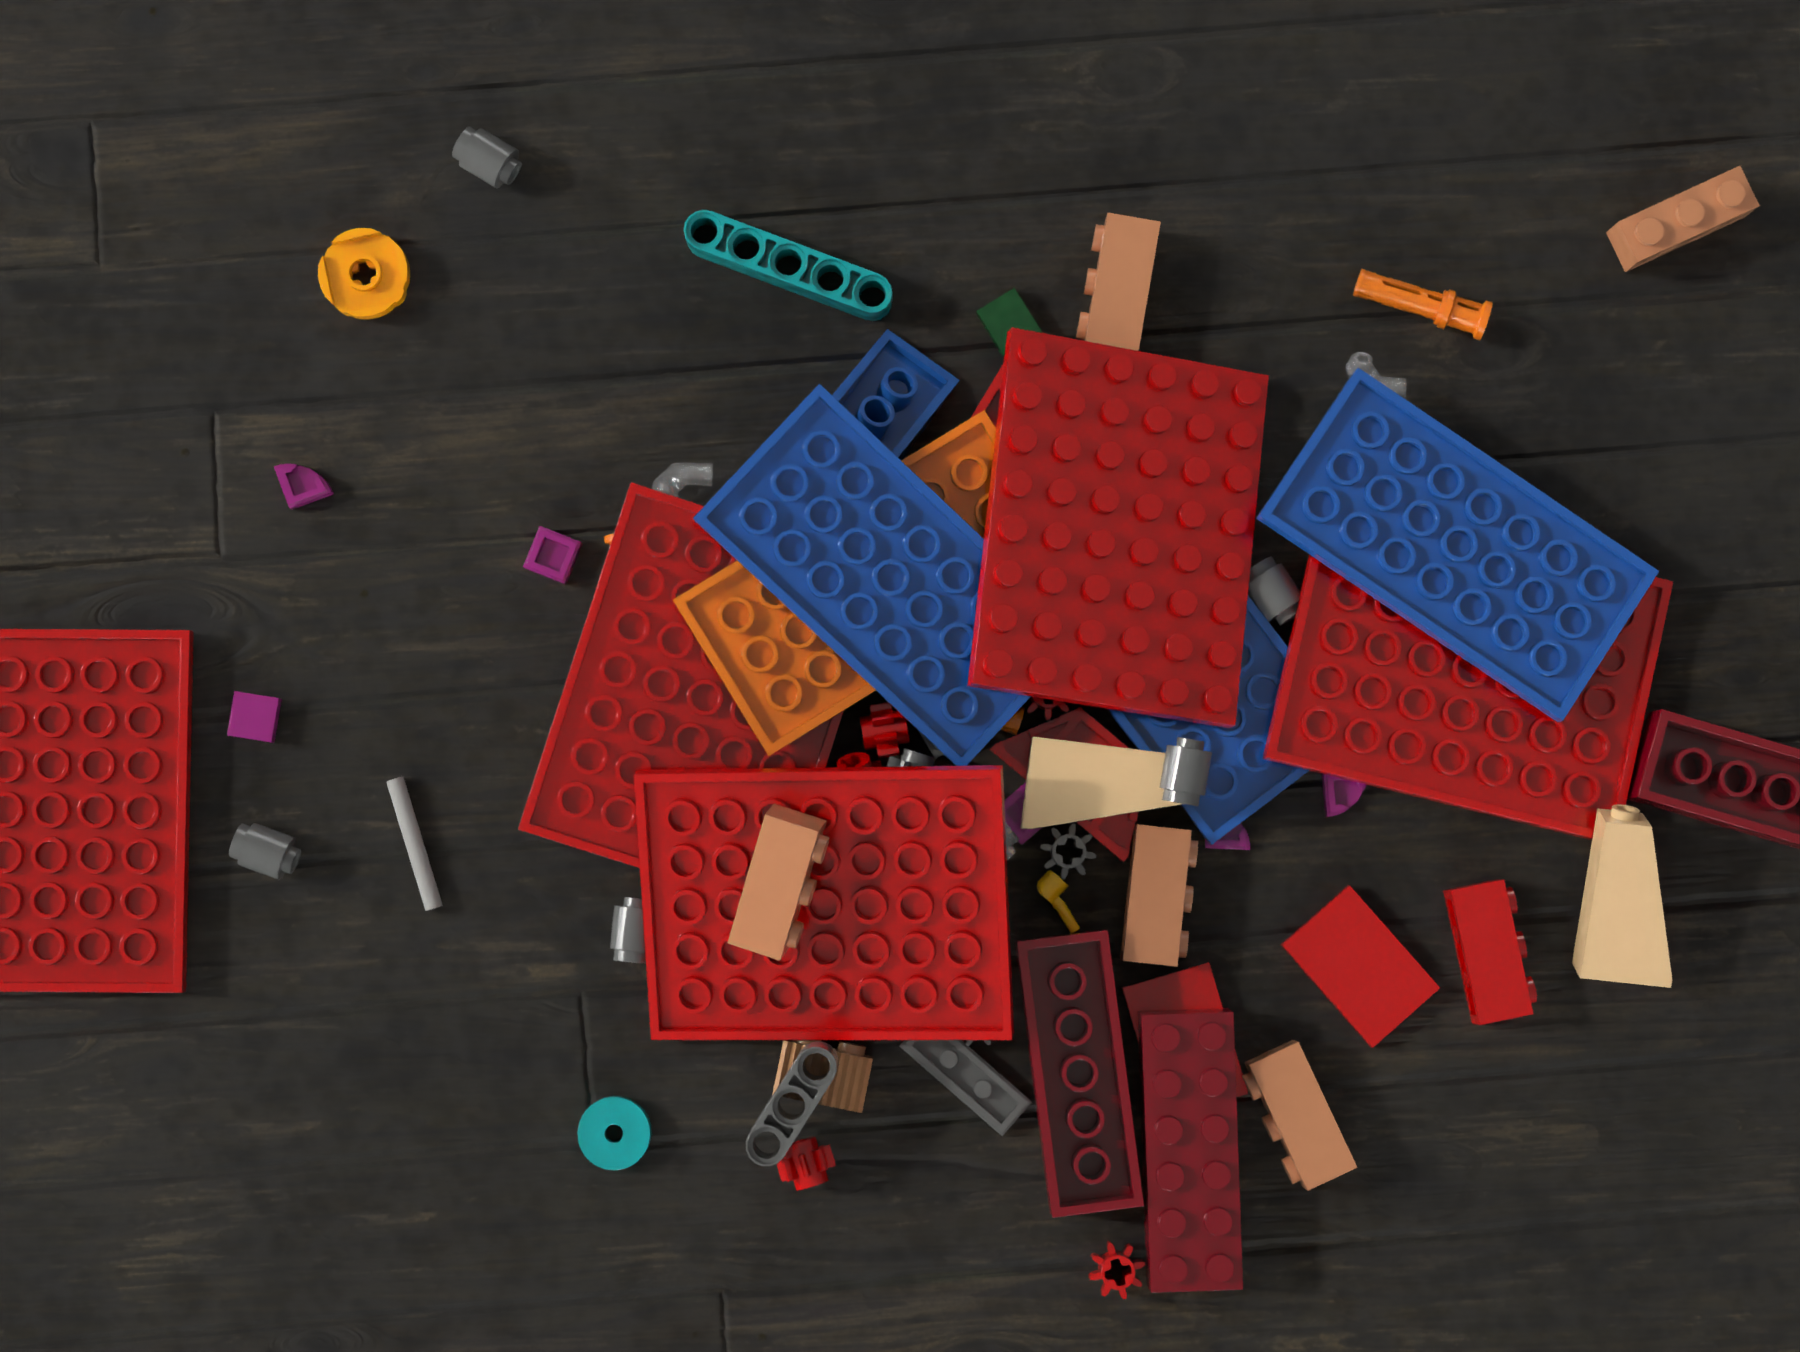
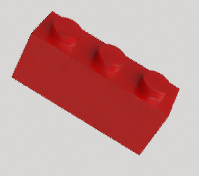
M1495 879L1443 890L1471 1022L1477 1025H1484L1534 1014L1531 1003L1537 1002V993L1532 977L1525 976L1522 959L1527 958V946L1523 933L1521 931L1516 932L1512 914L1518 912V906L1513 888L1506 887L1504 879Z

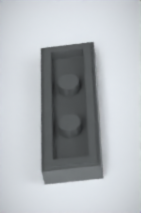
M904 1040L899 1045L1001 1136L1007 1132L1032 1103L1029 1098L962 1040Z

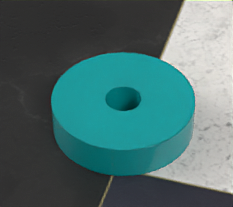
M609 1096L593 1103L582 1115L577 1132L578 1143L584 1156L594 1165L606 1170H621L635 1164L647 1151L652 1134L651 1123L645 1110L635 1101L623 1096ZM618 1125L623 1131L621 1140L612 1141L607 1137L606 1131L608 1126Z

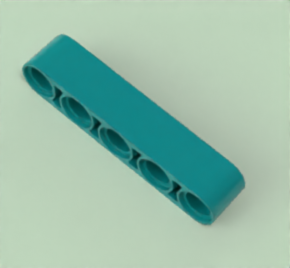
M695 211L685 222L684 234L688 247L693 254L702 259L865 320H880L889 313L892 307L893 292L891 284L878 273L713 211ZM703 225H710L716 228L717 236L710 243H698L693 238L697 228ZM747 240L753 241L759 246L756 256L747 260L736 256L735 249L738 244ZM792 256L797 258L801 262L798 272L793 275H783L776 267L779 260L783 257ZM826 272H836L843 278V283L837 290L826 291L819 286V278ZM874 287L880 289L885 295L884 301L875 307L863 304L860 300V295L867 288Z

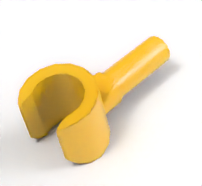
M1048 870L1037 882V891L1056 909L1069 932L1074 933L1080 929V926L1065 902L1059 897L1068 885L1056 873Z

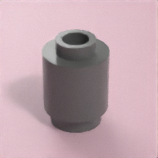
M471 126L467 127L457 139L452 151V157L459 161L461 168L496 189L504 183L510 185L517 177L522 166V162L518 160V149L483 128L476 130Z
M1270 556L1251 567L1248 595L1267 621L1271 623L1276 620L1282 626L1294 619L1301 591L1283 564H1277L1273 557Z
M1177 737L1176 746H1166L1159 787L1164 789L1162 800L1199 806L1200 795L1205 796L1212 758V752L1203 751L1204 741Z
M242 823L236 830L229 849V857L237 859L238 865L278 880L285 873L292 874L301 855V849L296 848V837L257 823H253L251 826Z
M624 897L623 906L614 905L610 949H614V961L646 964L642 899Z

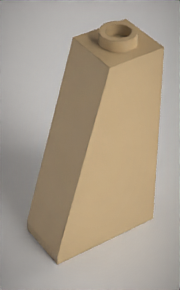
M1041 737L1031 738L1020 826L1022 829H1035L1182 804L1162 800L1164 789L1159 787L1165 753Z
M1616 804L1612 806L1611 810L1597 808L1572 964L1579 977L1583 979L1671 988L1672 972L1652 826L1644 814L1640 813V810L1633 806Z

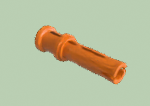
M1362 268L1353 292L1355 297L1372 300L1389 307L1434 320L1433 324L1437 325V328L1444 329L1446 326L1472 333L1473 339L1481 340L1493 305V302L1485 301L1481 304L1458 297L1454 290H1444L1442 294L1390 277L1381 276Z

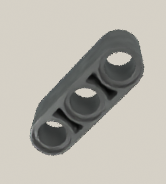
M814 1041L807 1044L800 1051L759 1115L746 1140V1152L755 1164L773 1166L784 1158L828 1089L839 1066L836 1050L830 1044L823 1041ZM813 1053L822 1054L828 1059L830 1070L821 1076L810 1074L805 1067V1058ZM788 1092L797 1093L803 1098L805 1109L798 1114L786 1113L780 1105V1098ZM767 1131L774 1133L780 1141V1148L773 1153L761 1151L755 1142V1137L759 1133Z

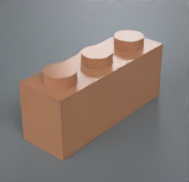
M1738 166L1618 221L1606 234L1624 271L1628 272L1745 218L1760 205L1741 166Z
M1107 213L1104 225L1096 224L1091 251L1099 252L1097 269L1088 268L1084 294L1092 296L1089 313L1080 312L1076 338L1139 351L1160 221Z
M773 804L766 812L728 944L779 961L789 948H797L804 927L803 922L797 921L802 905L809 906L817 880L810 878L814 862L822 863L829 844L830 837L823 835L826 820L777 804Z
M1135 825L1132 838L1120 960L1178 967V958H1186L1189 931L1181 930L1183 912L1191 913L1194 890L1193 886L1186 885L1188 867H1196L1198 855V841L1191 840L1192 830Z
M1291 1040L1244 1062L1249 1073L1243 1075L1242 1078L1253 1101L1261 1098L1268 1115L1261 1117L1262 1122L1272 1142L1280 1140L1286 1151L1287 1156L1282 1158L1281 1162L1292 1184L1300 1181L1301 1186L1309 1191L1358 1168L1298 1041Z

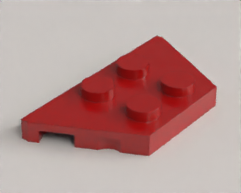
M1080 707L996 743L990 751L1026 780L1032 737L1122 748L1128 747ZM1139 812L1078 821L1076 823L1119 860L1124 862L1129 856L1132 835Z

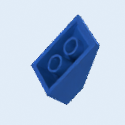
M887 329L832 396L894 455L903 460L960 380Z

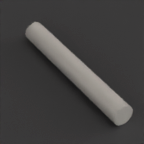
M404 777L389 780L386 782L425 911L441 907L443 904Z

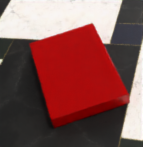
M1347 885L1281 944L1284 950L1371 1048L1375 1047L1440 989L1437 983L1350 885Z
M1209 962L1121 987L1138 1043V1011L1223 1008ZM1235 1050L1236 1094L1239 1097L1248 1094V1090L1242 1078L1243 1074Z

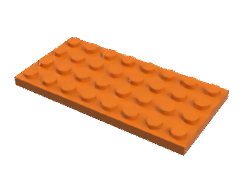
M985 410L901 460L983 539L996 428ZM738 561L673 599V602L768 756L876 691Z

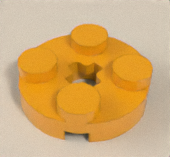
M371 228L351 229L339 234L331 242L332 245L327 249L325 256L322 255L318 265V279L324 296L342 314L356 319H375L388 314L405 301L407 288L410 283V267L403 250L389 236L383 235L381 232ZM367 263L370 269H376V276H373L370 280L371 283L363 285L360 280H353V274L359 272V264Z

